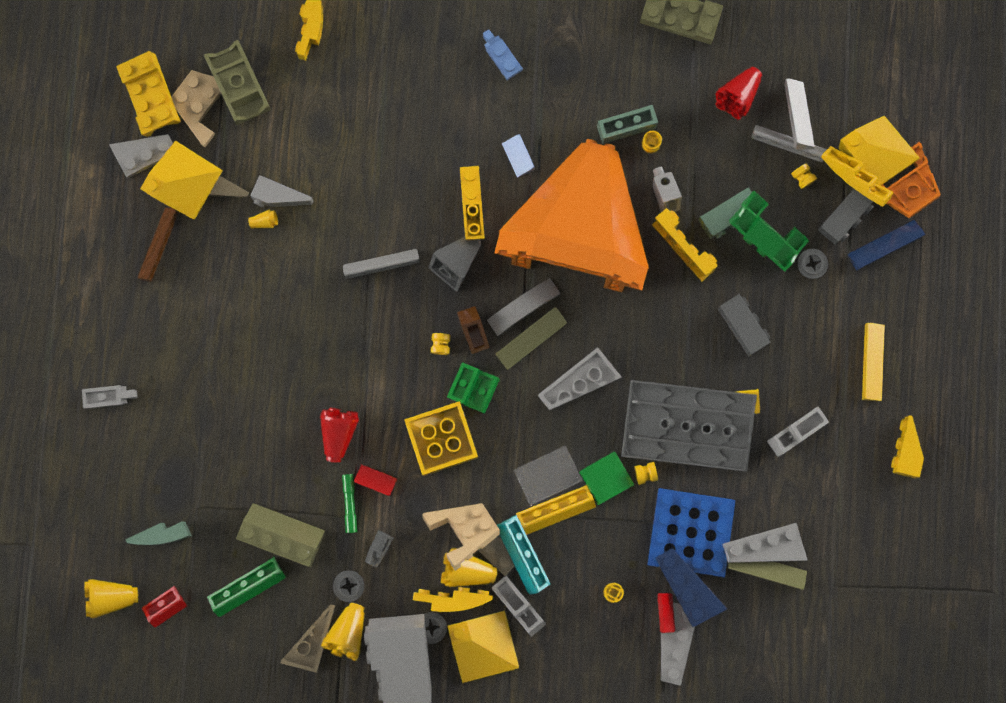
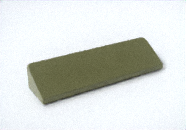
M554 307L498 351L496 356L505 368L509 370L566 325L567 322L559 310Z
M777 562L728 563L727 569L800 590H804L807 571Z

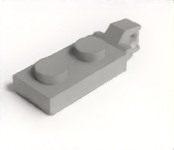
M120 385L82 389L83 409L119 406L127 404V399L138 398L137 390H126V386Z

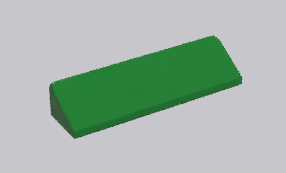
M275 557L207 596L213 612L218 617H221L282 581L286 576Z

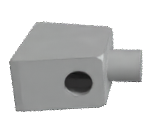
M664 167L655 168L653 170L655 176L653 178V190L660 211L662 212L666 208L674 212L680 210L682 196L672 172L665 173Z

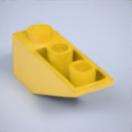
M909 415L901 421V438L897 439L895 447L898 449L897 456L893 457L891 467L894 468L893 473L919 478L924 457L913 417Z

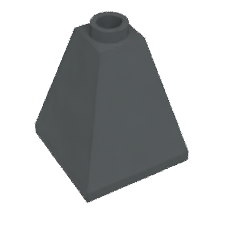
M465 237L435 251L428 268L458 292L481 246L480 239L465 240Z

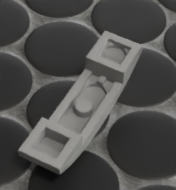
M549 278L509 303L487 321L496 335L499 336L515 323L561 293Z

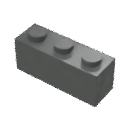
M853 189L818 231L834 245L838 241L842 243L849 236L847 231L851 227L855 229L862 221L859 217L863 213L867 215L874 207L872 205L873 201Z
M738 294L720 305L718 310L749 357L770 343V335L766 329L762 330L758 324L760 323L758 316L749 310L748 307L750 305L747 299Z

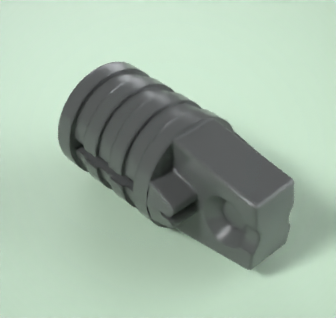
M380 530L377 531V535L374 537L375 539L369 548L365 560L366 563L374 567H378L394 538Z

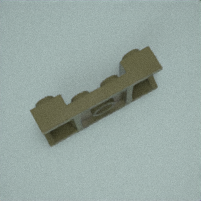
M647 0L640 23L711 45L723 5L707 0L705 2L698 0Z
M239 40L234 41L229 48L223 51L204 55L236 126L271 110Z

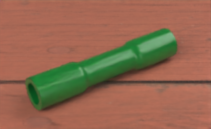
M354 474L342 475L345 500L346 533H356Z

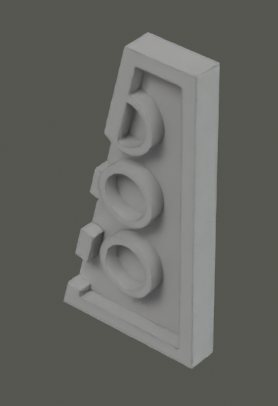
M597 347L539 393L538 397L549 410H552L622 377Z
M673 602L675 632L661 633V681L681 686L695 627L691 626L680 604Z

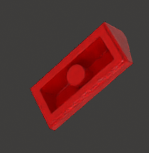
M361 465L354 479L355 483L387 496H391L397 478Z
M173 586L142 607V610L148 622L153 627H157L187 605L176 587Z
M658 593L660 632H675L673 594Z

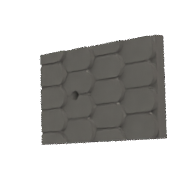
M631 380L621 457L747 471L757 395Z

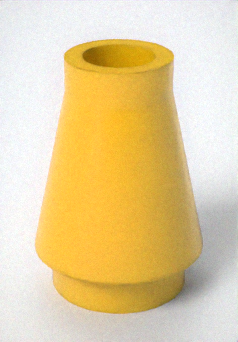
M267 210L248 219L251 229L274 228V226L278 225V217L275 210Z

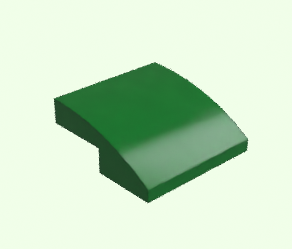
M462 362L447 398L455 402L460 401V404L485 414L500 379Z
M616 452L579 471L598 505L634 485Z

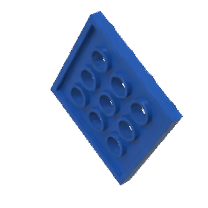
M658 488L647 565L660 567L655 557L665 552L664 546L667 543H671L675 547V552L694 573L725 577L727 558L723 544L730 542L735 500ZM672 505H677L680 508L678 516L670 514L669 510ZM691 508L698 509L699 517L697 519L690 518L689 510ZM710 511L718 513V520L716 522H711L708 519ZM674 524L677 526L678 531L675 535L668 534V525ZM689 527H693L697 531L694 538H689L686 535V530ZM708 530H713L716 534L715 540L708 541L705 533ZM687 546L692 547L694 550V554L690 558L686 557L683 553L684 548ZM706 549L713 552V558L709 561L705 560L702 555Z

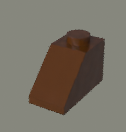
M476 307L457 312L471 354L490 348Z

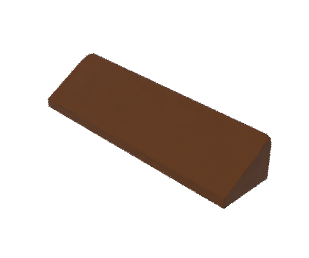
M165 208L138 275V278L141 280L152 282L178 216V212L174 208Z

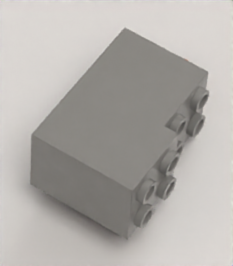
M424 614L369 619V625L365 626L364 633L365 645H367L366 657L367 664H371V670H376L377 682H379V701H383V703H431L432 687Z

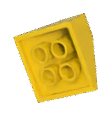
M885 116L855 129L842 138L839 144L841 152L863 162L862 169L878 177L877 184L880 186L919 160V156Z
M175 141L149 172L140 189L160 202L195 219L223 170Z
M505 611L448 625L462 683L519 668Z

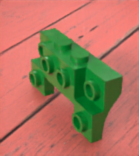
M753 191L743 201L742 207L729 219V222L744 235L743 239L750 246L754 244L757 247L756 251L762 257H769L785 272L793 264L799 252L809 242V239L796 227L785 237L781 236L760 217V214L769 204L758 193Z

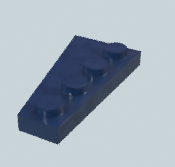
M673 548L655 557L692 627L727 609Z

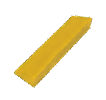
M865 324L862 400L882 401L885 325Z
M586 485L518 512L516 515L526 535L593 509L596 505Z

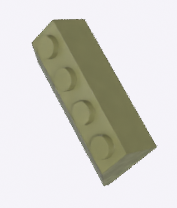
M253 503L242 522L236 539L311 567L325 530Z

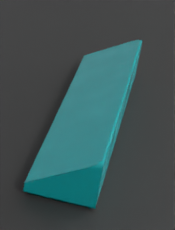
M517 515L497 525L500 532L499 535L527 592L530 595L539 593L550 585V582Z

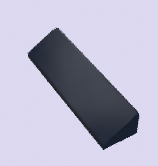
M913 220L847 255L856 271L922 238L926 234L916 221Z

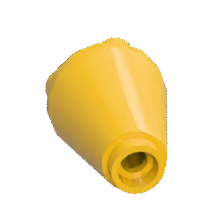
M445 553L443 563L446 564L445 572L441 575V583H444L445 586L482 585L495 582L497 568L473 556L471 559L462 562L459 569L454 570L447 559V553Z
M94 579L85 582V598L89 597V601H86V617L96 618L132 606L133 603H138L137 587L132 588L130 585Z
M350 603L324 637L321 647L332 650L331 654L342 657L344 654L347 655V658L357 661L361 648L365 614L363 611L365 608L356 603Z

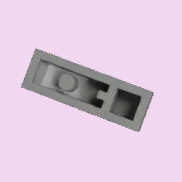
M260 175L250 195L254 200L253 203L260 207L265 205L269 207L312 205L314 202L312 197Z

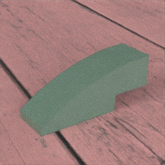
M182 521L169 528L166 527L165 523H159L125 540L127 543L137 545H162L181 541L192 535L186 522Z

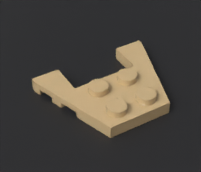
M191 70L172 95V100L177 112L202 146L206 147L215 133L201 124L200 121L221 95V91L213 76Z
M482 503L422 514L430 531L449 523L463 544L462 547L447 553V559L454 570L459 569L462 562L471 559L474 552L479 548L483 549L500 534L499 528Z

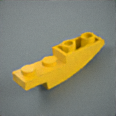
M306 0L305 5L302 4L299 15H301L302 21L306 24L302 26L301 35L303 36L301 41L297 42L295 52H297L298 58L304 61L307 59L311 44L319 46L323 28L321 0Z
M479 166L460 167L465 240L485 239Z
M458 587V591L454 590L453 598L449 597L450 593L438 592V595H431L430 590L419 589L418 593L414 592L413 600L432 603L431 611L454 612L475 608L491 601L493 597L489 595V591L478 590L477 593H471L470 588Z

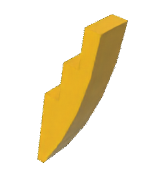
M832 146L822 154L821 158L838 176L868 199L882 207L891 199L893 192L878 185V177L862 169L863 162Z

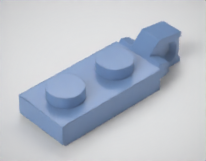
M490 30L483 33V38L487 42L484 44L486 52L506 80H509L523 70L499 36L494 37Z

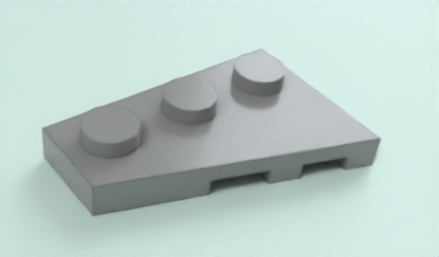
M167 134L109 145L125 176L130 178L157 164L172 146L173 142Z

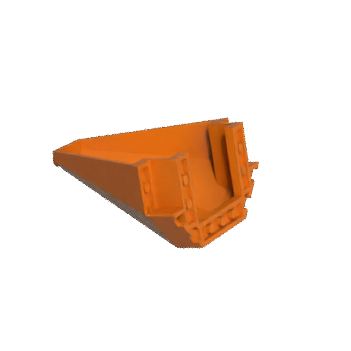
M586 139V143H581L499 230L495 254L511 257L512 265L530 269L533 259L606 278L604 288L622 292L624 286L642 290L649 267L618 151L615 150V146L611 144L600 145L597 144V141Z

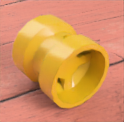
M656 131L647 132L642 141L643 150L647 153L657 152L662 142L661 135Z
M807 163L791 173L793 178L799 181L798 185L801 189L806 188L817 180L815 174L810 172V167Z
M433 333L431 354L449 355L450 348L448 343L450 342L451 335Z
M654 462L647 463L646 466H634L639 485L645 484L646 481H658Z
M609 583L605 586L603 595L607 601L614 603L623 598L624 591L619 584Z

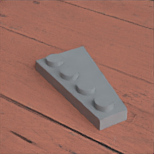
M797 523L723 544L728 563L807 561Z

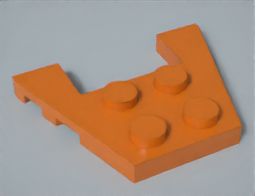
M920 142L911 147L919 156V160L913 163L916 168L886 188L893 192L891 199L886 204L908 218L914 216L941 195Z

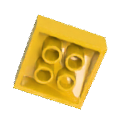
M460 401L404 419L423 476L478 458Z

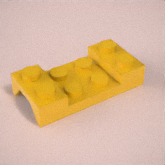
M148 51L116 66L122 83L126 85L138 116L136 121L143 136L150 137L153 131L161 127L181 122L154 53Z
M666 208L655 217L656 221L652 226L701 282L714 272L718 266L716 264L717 260L711 253L703 252L699 256L697 248L693 244L689 245L686 242V237L682 231L676 230L679 224V217L673 210L669 211Z

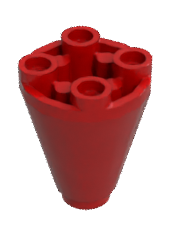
M750 67L720 87L715 94L717 100L716 107L722 111L725 110L737 120L745 116L751 107L761 82L762 73L760 70Z
M338 408L322 410L320 420L324 455L327 461L341 462L359 422L358 412L347 411V413H342Z

